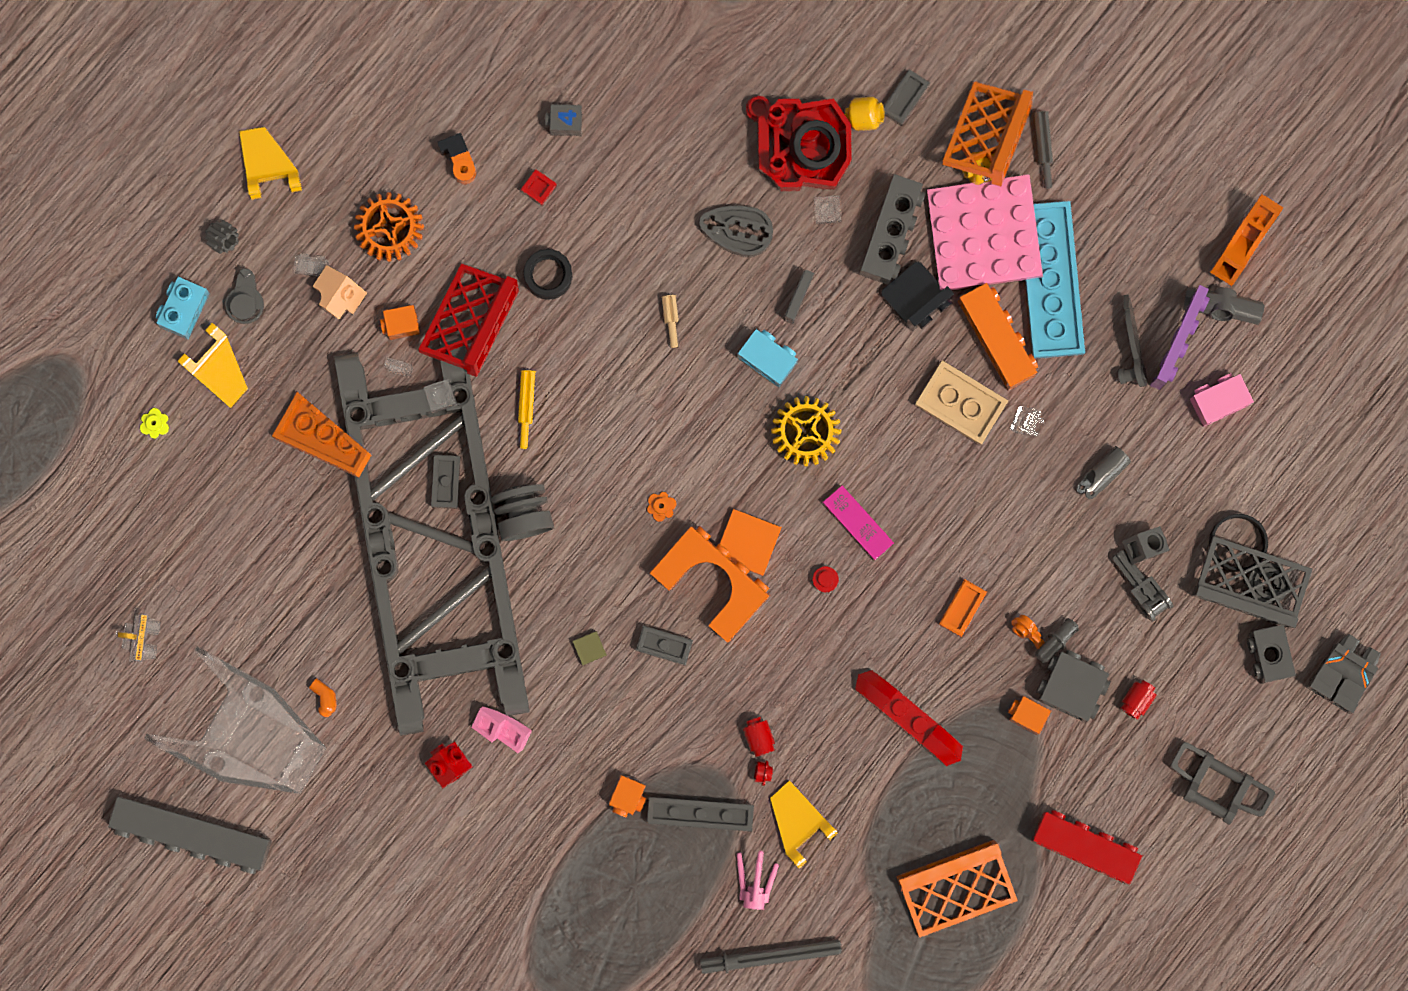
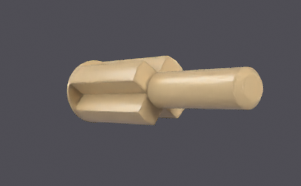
M665 295L661 297L665 324H668L670 347L677 348L676 323L678 322L676 295Z

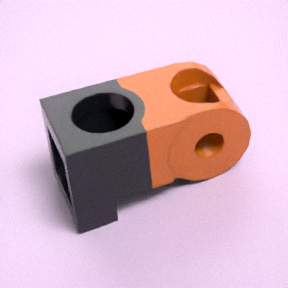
M461 132L438 141L437 144L441 154L449 153L454 165L453 174L457 182L460 184L473 182L476 177V170Z

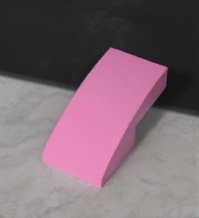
M486 707L480 708L471 727L490 742L498 738L516 753L524 749L532 732L531 729L517 720Z

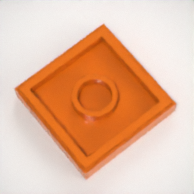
M733 509L720 544L731 553L728 557L735 564L739 560L750 572L764 576L782 527Z

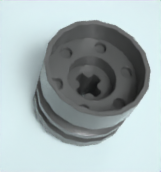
M544 484L519 485L508 488L504 492L491 497L493 505L505 504L495 509V514L508 515V519L498 523L502 541L524 539L554 529L551 512L538 511L537 508L548 502L547 497L535 498L545 493Z

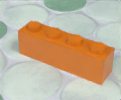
M985 283L961 296L958 303L1006 389L1009 391L1035 377L1038 373L1036 371L1038 364L1032 354L1027 355L1023 348L1026 345L1022 335L1019 332L1015 333L1010 325L1013 323V320L1008 311L1001 309L998 303L1000 297L994 287L990 288Z

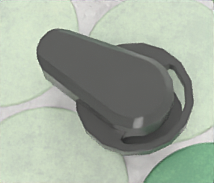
M245 268L239 270L240 273L237 277L235 289L227 296L225 303L226 312L229 317L240 324L255 322L264 310V300L259 291H257L256 277L251 270ZM257 310H260V312L258 313V315H257L255 318H253V319H251V320H249V321H240V320H237V319H241V320L249 319V318H251L252 316H254V315L256 314Z

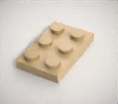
M941 361L915 406L981 446L1008 400L946 362Z

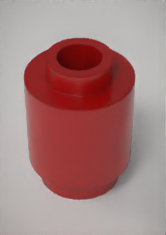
M1142 680L1140 683L1135 681L1122 700L1123 705L1120 709L1138 720L1140 716L1145 715L1157 695L1153 692L1155 687L1145 680Z
M761 717L746 721L747 727L743 728L749 749L751 752H754L755 757L775 751L773 746L775 741L768 721H762Z

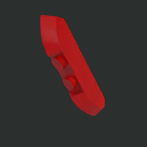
M873 670L858 674L855 690L945 766L961 761L963 746L943 727Z

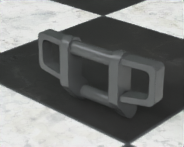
M1187 742L1180 745L1170 764L1172 770L1190 782L1183 800L1200 805L1223 818L1222 821L1228 825L1232 823L1238 809L1257 817L1264 816L1275 796L1274 790L1257 782L1251 775L1247 773L1243 775L1216 760L1213 754L1205 753ZM1185 749L1203 758L1193 777L1178 766V761ZM1208 768L1239 784L1227 808L1197 792ZM1250 785L1267 794V798L1259 811L1240 804Z

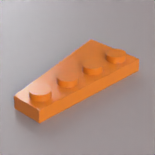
M298 392L295 394L272 435L276 440L358 478L371 457L367 450Z

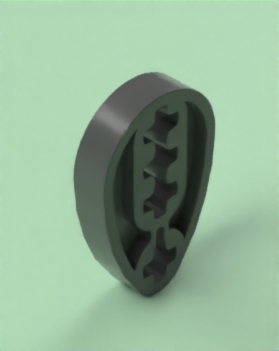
M747 206L720 207L705 212L700 218V230L710 241L732 254L742 257H755L765 252L771 244L773 237L771 220L763 211L757 208ZM710 217H713L716 224L724 227L713 226L712 230H709L704 221H709ZM735 223H738L742 230H746L747 226H751L752 231L755 233H759L760 229H764L768 238H763L762 241H758L756 235L745 238V233L738 232L737 236L732 235L733 232L729 227H734Z

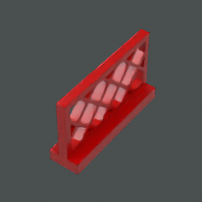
M461 263L418 349L419 353L466 369L467 374L477 377L519 292L517 279L509 276L504 279ZM464 273L475 276L477 282L463 287L461 279ZM490 283L500 285L497 292L486 295L483 288L484 285ZM480 288L483 297L469 302L466 292ZM463 294L466 304L452 309L451 299ZM486 302L488 306L487 313L476 317L472 307ZM469 309L473 318L458 323L455 314ZM452 315L456 325L441 330L439 325L441 319ZM475 324L478 329L476 335L465 339L461 329ZM459 331L462 340L448 345L444 336ZM440 337L445 347L437 350L428 348L430 341ZM465 345L467 353L463 360L452 356L451 350Z

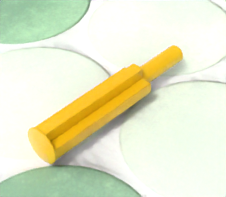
M532 370L520 371L518 423L521 424V449L528 448L529 424H532L536 372Z

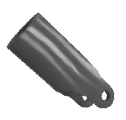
M1115 446L1078 483L1076 487L1077 492L1080 494L1085 493L1088 499L1095 498L1131 463L1130 458L1119 447Z

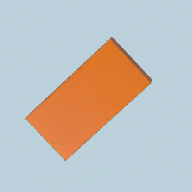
M964 579L938 625L962 637L987 591Z

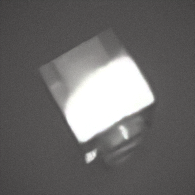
M300 253V255L295 256L293 271L296 274L319 277L326 265L329 266V261L323 256H316L314 258L310 257L309 254Z

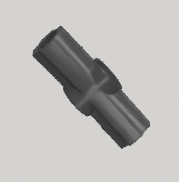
M1221 287L1214 291L1208 290L1206 296L1210 300L1204 312L1200 310L1198 312L1211 314V317L1218 321L1236 319L1259 325L1265 305L1260 301L1237 296L1233 289ZM1195 288L1186 289L1183 311H1186Z

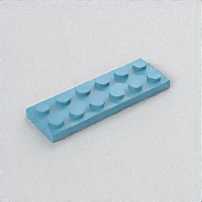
M1066 201L1034 204L1043 277L1025 280L1032 356L1037 359L1084 355L1085 345L1071 203Z

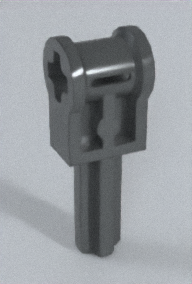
M1124 550L1113 556L1112 560L1134 588L1129 592L1151 622H1154L1156 616L1167 608L1171 609L1174 607L1170 598L1152 576L1146 579L1135 564L1131 565L1129 557Z

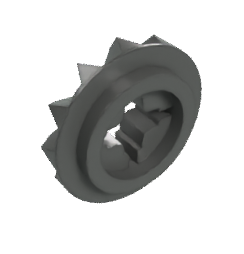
M1265 563L1261 565L1268 579L1273 574L1281 573L1277 564ZM1258 567L1250 573L1248 581L1251 587L1262 582L1259 578L1263 579ZM1283 576L1272 581L1276 588L1273 589L1276 595L1289 589ZM1263 585L1253 591L1259 601L1265 602L1273 597L1269 589L1264 593L1262 592L1264 590ZM1286 595L1278 598L1279 601L1283 600Z

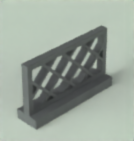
M1213 536L1192 596L1292 629L1296 628L1299 619L1297 617L1313 569ZM1216 545L1226 546L1231 557L1218 563L1214 555ZM1232 549H1235V550H1238V551H1241V552H1239V553H1237V554H1234V552H1233ZM1247 553L1252 556L1256 565L1243 571L1237 557ZM1257 557L1262 558V559H1265V560L1262 561V562H1259V560H1258ZM1233 559L1240 573L1227 579L1220 565ZM1211 560H1213L1215 565L1210 567ZM1272 561L1277 564L1281 573L1268 579L1261 565ZM1282 565L1290 568L1284 571ZM1258 567L1264 581L1251 587L1245 573ZM1217 568L1223 582L1215 586L1205 583L1208 571ZM1294 569L1305 572L1302 583L1294 587L1286 573ZM1242 576L1248 590L1238 594L1233 592L1229 582ZM1283 576L1289 589L1276 595L1270 582ZM1225 584L1228 590L1220 588V586ZM1266 584L1273 598L1262 602L1258 600L1253 590ZM1298 588H1300V589H1299V592H1298V595H1297L1296 592H1295V590L1298 589ZM1250 592L1252 598L1244 595ZM1291 592L1295 600L1293 611L1284 609L1278 598ZM1275 601L1277 606L1268 603Z

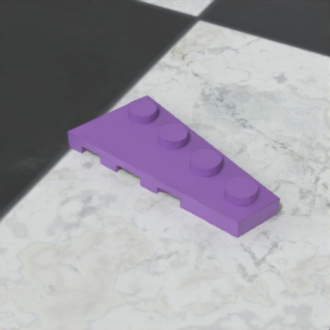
M1199 285L1195 289L1181 319L1182 324L1177 328L1171 340L1170 350L1168 349L1160 363L1161 370L1156 378H1153L1150 386L1160 390L1167 381H1173L1178 370L1174 365L1178 357H1184L1189 344L1185 343L1188 334L1193 335L1199 324V321L1195 320L1199 310L1204 312L1210 300L1206 296L1208 288Z

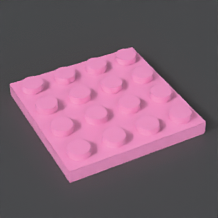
M1030 175L1004 178L1002 186L991 184L992 181L981 185L970 183L927 190L940 290L947 286L951 290L979 287L985 283L992 285L1043 277Z

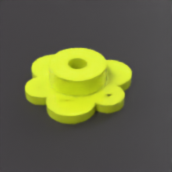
M153 408L148 414L142 415L141 420L143 423L140 426V430L143 434H150L152 438H157L159 434L165 435L169 431L167 424L168 416L161 414L159 409Z

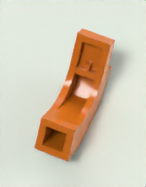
M1261 194L1232 236L1210 273L1233 286L1284 207Z

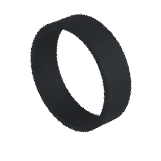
M1233 514L1223 518L1214 526L1210 533L1209 546L1212 537L1215 536L1218 527L1224 521L1234 518L1244 519L1251 522L1259 530L1263 542L1262 552L1266 553L1268 549V537L1264 527L1258 520L1246 514ZM1215 550L1214 555L1219 563L1222 560L1219 558ZM1226 563L1220 565L1228 571L1239 572L1237 567H1232ZM1254 563V564H1252L1251 566L1244 567V568H1242V569H1243V571H1244V570H1246V569H1248V568H1250V567H1252V566H1254V565H1256V564Z

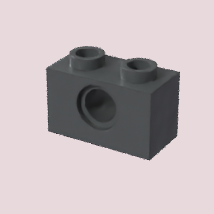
M1284 625L1249 633L1250 638H1247V645L1250 654L1254 653L1256 661L1253 664V671L1256 679H1260L1261 684L1296 676ZM1266 648L1274 650L1276 658L1273 662L1265 659L1264 651Z

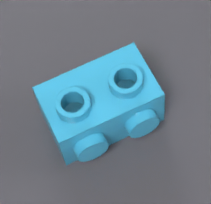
M177 277L176 282L172 281L168 287L166 295L169 297L165 306L161 305L157 311L156 319L158 321L156 324L164 330L189 340L210 293L206 288Z
M756 329L738 352L737 358L779 388L798 362V359L795 357L796 353L786 345L780 347L774 342L775 337L765 330L760 332Z

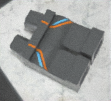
M1346 634L1339 643L1332 646L1306 688L1325 700L1330 699V703L1346 713L1353 714L1363 693L1379 669L1376 665L1381 653L1371 647H1367L1362 657L1354 653V650L1360 641L1350 634Z

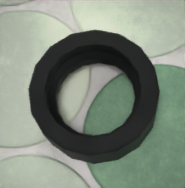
M821 120L808 121L797 127L792 133L789 142L790 155L795 163L811 171L823 169L832 164L838 157L841 147L840 137L835 128ZM808 131H821L829 140V151L821 160H810L801 151V138Z
M543 249L533 253L526 261L523 270L524 281L529 291L537 298L545 300L557 299L564 295L570 288L573 278L571 264L567 257L553 249ZM543 260L556 261L563 269V279L553 289L541 288L533 279L535 266Z

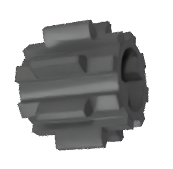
M225 220L211 223L205 231L206 245L219 254L233 251L239 242L238 230Z

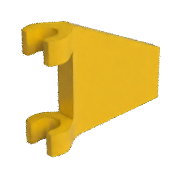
M265 127L239 131L248 192L251 200L261 198L259 183L288 178L291 192L302 191L298 170Z
M211 323L205 331L216 340L213 346L197 363L191 360L185 353L178 362L231 408L248 388L226 334L215 324Z
M790 780L770 798L786 855L800 869L807 862L797 851L803 843L819 829L829 840L838 833Z

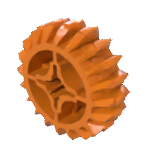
M387 192L386 200L382 199L381 194H377L378 202L374 203L369 198L367 202L370 207L367 208L363 205L360 207V210L365 215L357 214L355 217L356 220L362 222L354 225L356 231H362L356 234L355 237L357 240H364L361 242L360 247L361 249L369 247L367 254L370 257L377 251L376 259L378 261H381L384 254H386L387 262L392 261V255L394 254L397 260L400 261L402 260L401 252L404 251L407 256L411 255L408 249L409 246L414 249L418 248V244L413 240H422L423 238L422 234L416 232L424 230V225L417 223L423 217L421 214H415L418 211L417 205L409 207L411 204L409 198L401 203V194H397L395 200H392L391 192ZM387 209H398L405 213L407 217L403 219L402 217H392ZM380 211L381 219L379 223L373 225V228L368 230L372 217ZM385 217H387L392 226H395L392 227L393 238H391L387 229H383V227L386 228ZM410 225L408 235L402 242L398 243V233L406 229L405 226ZM371 237H386L389 239L391 246L379 245Z

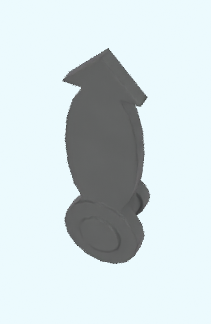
M1128 294L1124 295V309L1130 346L1134 358V368L1119 369L1118 376L1121 384L1137 380L1138 385L1144 387L1147 386V375L1142 361L1139 335L1133 312L1134 308Z

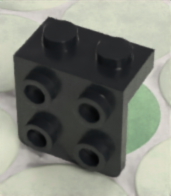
M917 261L882 290L881 295L913 332L918 327L921 330L933 320L931 316L938 310L940 313L945 311L952 304L951 299L954 293L948 286L940 290L939 282L921 262Z

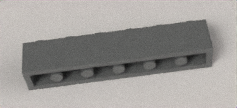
M117 797L108 825L109 828L115 829V835L129 838L130 834L140 836L139 842L154 845L155 841L165 843L164 849L178 853L181 848L190 851L189 856L205 860L206 855L216 858V864L230 867L231 863L241 865L240 871L254 875L256 870H264L272 840L122 797Z

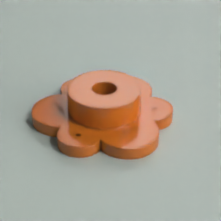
M661 492L659 495L652 494L648 499L650 505L647 507V511L649 514H653L655 521L661 522L665 517L671 518L673 516V509H675L677 503L674 498H668L666 492ZM660 504H663L664 507H663V508H659V505H660Z

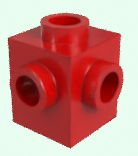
M455 742L447 747L444 744L439 745L430 752L432 757L425 762V765L442 789L458 780L473 767Z

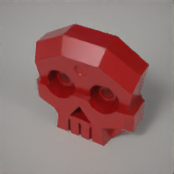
M834 98L803 104L800 99H778L767 112L758 118V172L760 171L768 176L781 191H800L803 186L818 189H836L852 161L851 124ZM821 120L833 126L840 137V152L832 164L823 169L811 171L795 163L790 155L789 147L779 152V139L789 146L790 137L797 127L808 121ZM808 131L801 138V151L810 160H821L829 151V140L821 131Z

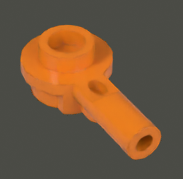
M1021 614L1011 621L1013 632L1020 638H1029L1037 649L1045 643L1035 623L1029 617Z

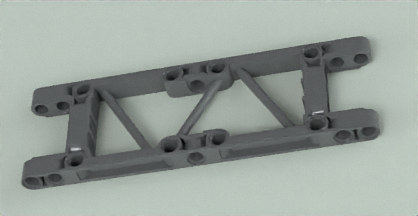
M460 334L444 336L448 345L462 340ZM440 337V348L445 347V345L443 343L442 338ZM465 345L451 350L452 356L463 360L466 355ZM358 352L334 356L347 434L364 449L362 430L463 412L374 488L371 487L368 464H366L359 478L355 476L400 736L424 732L423 720L425 716L419 687L420 681L495 668L500 701L504 705L506 716L529 713L527 692L470 375L467 374L466 369L440 360L445 385L369 399L364 367L360 363ZM459 391L467 393V399L463 403H456L453 400L454 395ZM355 410H363L365 412V417L362 421L355 422L351 419L352 413ZM465 425L475 485L470 486L465 493L472 542L389 513L383 505L374 503L375 499ZM474 493H484L486 496L485 501L480 505L473 504L471 498ZM373 511L382 512L383 518L379 523L373 524L369 521V516ZM391 524L473 553L481 562L490 564L489 567L398 642L388 582L397 576L399 570ZM485 543H491L495 547L494 552L489 556H484L480 552L481 546ZM384 561L390 562L392 566L391 571L386 575L379 574L378 572L379 564ZM492 578L503 638L489 640L486 643L477 645H461L462 647L450 650L440 649L428 654L401 656L402 652ZM503 645H509L513 649L512 655L507 659L501 658L498 654L499 648ZM399 664H407L409 666V673L406 677L400 678L396 675V668Z

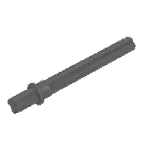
M831 940L726 955V952H724L723 956L700 959L702 974L725 971L728 974L730 970L839 955L842 952L840 940Z

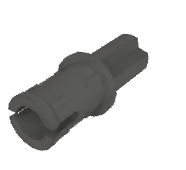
M1067 618L1055 632H1051L1048 635L1049 639L1035 653L1039 661L1042 663L1048 662L1059 649H1064L1067 641L1079 631L1078 625L1072 619Z

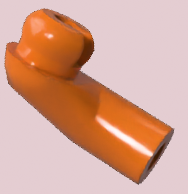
M316 678L309 689L320 696V707L318 708L320 715L329 717L335 712L337 707L336 694L331 688Z

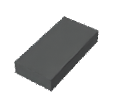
M909 69L883 106L884 115L902 126L929 87L930 82Z
M805 270L798 283L784 318L785 321L794 324L814 276L813 272Z

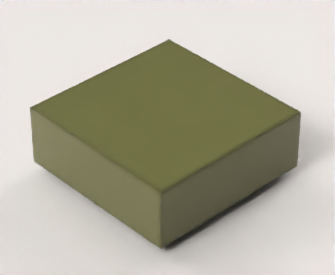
M597 631L573 641L583 666L607 656Z

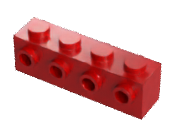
M1051 810L1050 813L1043 812L1031 842L1126 885L1131 884L1143 856L1137 853V847L1125 842L1122 846L1113 842L1114 837L1101 831L1096 835L1089 831L1090 826L1082 822L1075 821L1074 824L1065 821L1066 816L1055 810Z

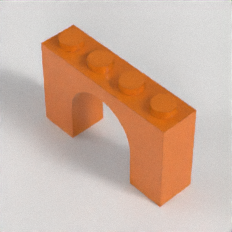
M691 526L650 574L670 591L692 567L699 563L709 562L722 567L730 577L732 594L729 602L708 626L728 643L771 596L767 592L769 587L759 578L754 581L748 575L750 570L739 560L735 564L728 557L731 553L720 543L715 546L708 539L711 535L701 526L697 529Z

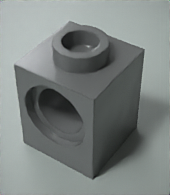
M1160 526L1122 541L1131 565L1170 551Z

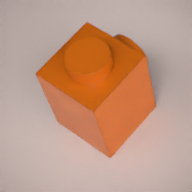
M621 775L609 803L610 806L614 807L612 812L627 818L628 813L634 815L635 810L641 812L646 797L642 796L646 786Z

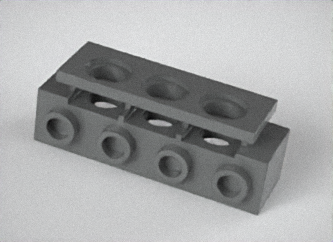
M896 174L893 175L860 271L861 276L889 285L891 278H897L901 266L896 263L899 254L905 255L909 243L908 240H905L907 230L913 231L917 217L913 216L915 207L921 208L926 194L921 191L922 183ZM902 203L907 206L908 210L900 212L896 209L895 205ZM895 227L899 230L900 234L892 236L887 232V229ZM887 251L892 258L883 260L880 258L879 253Z

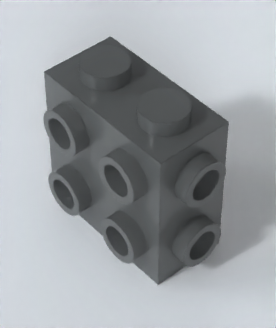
M1067 650L1066 653L1060 652L1057 657L1053 655L1049 662L1047 670L1051 672L1047 681L1042 679L1036 693L1040 695L1038 701L1086 723L1090 718L1094 719L1098 713L1100 705L1096 703L1100 694L1105 695L1111 681L1107 680L1109 673L1105 672V667L1099 663L1091 661L1088 664L1081 661V656L1070 650Z

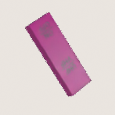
M843 485L823 502L825 507L874 561L894 544Z

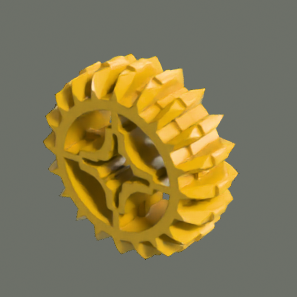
M808 396L804 397V404L802 405L798 398H794L795 407L786 402L785 408L788 412L786 413L784 410L779 409L777 413L782 419H773V423L780 426L779 428L771 429L772 434L779 435V437L773 439V444L782 443L778 447L777 452L782 453L786 449L788 452L785 454L784 459L787 461L791 455L795 456L794 465L798 464L799 458L804 459V467L808 466L810 458H812L814 465H818L819 460L817 456L820 455L822 460L826 461L828 456L825 451L831 454L835 452L834 447L830 444L839 445L840 440L833 437V435H840L841 429L833 427L840 424V420H831L830 418L836 413L835 410L826 413L825 410L828 407V403L825 402L819 408L818 398L814 399L813 405L809 404ZM799 412L815 413L806 421L793 417V415ZM821 418L825 422L828 431L826 441L816 431V425ZM814 422L810 432L813 436L809 437L807 434V437H803L799 441L802 433L801 427L804 426L805 428ZM786 423H789L797 433V437L792 445L785 436ZM806 442L820 446V448L809 452L798 450Z

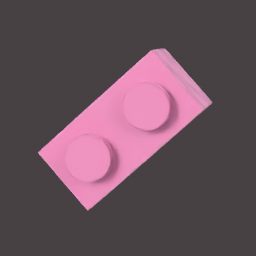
M1230 373L1218 379V385L1210 388L1206 384L1194 390L1196 395L1190 401L1203 427L1246 408L1254 402L1241 374L1233 377Z

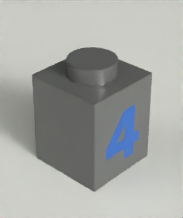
M551 104V112H546L545 128H550V133L553 136H582V105Z

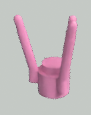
M761 850L758 851L754 886H748L747 891L742 854L737 853L740 883L739 900H744V908L764 910V903L769 902V894L779 865L777 863L773 865L763 893L764 888L759 887L763 862V851Z

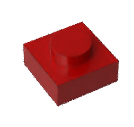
M535 169L522 187L521 192L543 206L556 188L557 183Z

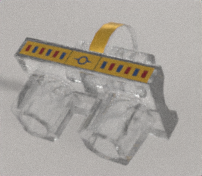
M146 614L135 615L133 634H131L133 624L125 623L124 633L116 632L115 638L123 639L121 649L129 650L130 640H132L129 661L142 662V660L156 659L157 645L144 644L146 634H159L160 621L148 618Z

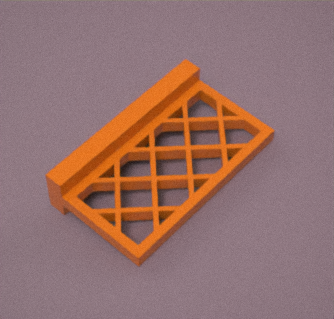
M974 81L943 158L942 165L992 178L991 184L1002 186L1032 108L1033 92L1023 89L1022 94ZM977 91L986 93L990 99L979 103L975 95ZM1005 99L1015 101L1013 106L1003 109L999 102ZM994 104L999 112L987 116L983 108ZM978 110L982 118L971 122L967 115ZM1002 117L1006 125L996 129L991 121ZM987 124L990 132L979 135L975 128ZM970 130L975 138L963 142L960 134ZM995 137L999 144L988 149L984 141ZM979 144L983 151L971 155L968 147ZM963 150L967 157L962 160L951 158L953 153ZM987 157L991 165L988 169L978 166L976 161Z
M995 840L896 876L919 938L1018 901L1003 862L999 845ZM996 859L999 870L994 878L982 871L987 862ZM980 865L978 870L973 868ZM965 870L977 873L970 887L958 882L961 873ZM1001 874L1003 876L1004 882L999 880ZM955 875L954 879L949 878V876ZM980 875L993 881L987 895L974 889ZM941 879L952 882L946 896L933 891L937 881ZM999 883L1007 888L1010 897L997 900L991 897L996 884ZM931 884L930 888L924 887L925 885ZM955 885L969 890L963 904L950 898ZM917 888L927 891L922 905L912 902L909 891ZM972 892L985 897L982 906L978 909L966 906ZM931 894L944 899L938 913L925 907ZM948 901L961 907L957 916L951 919L942 915ZM914 906L917 907V908H919V911H918L917 914H916V911H915V909H914ZM923 911L935 915L936 918L932 926L922 929L919 919ZM940 918L943 919V920H946V921H943V922L938 923L939 920H940Z

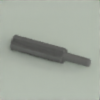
M1038 111L1033 113L1038 162L1043 167L1044 188L1051 189L1050 164L1053 162L1049 112Z

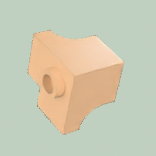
M327 265L312 286L321 293L319 305L337 319L341 318L345 310L354 314L367 294L348 276Z

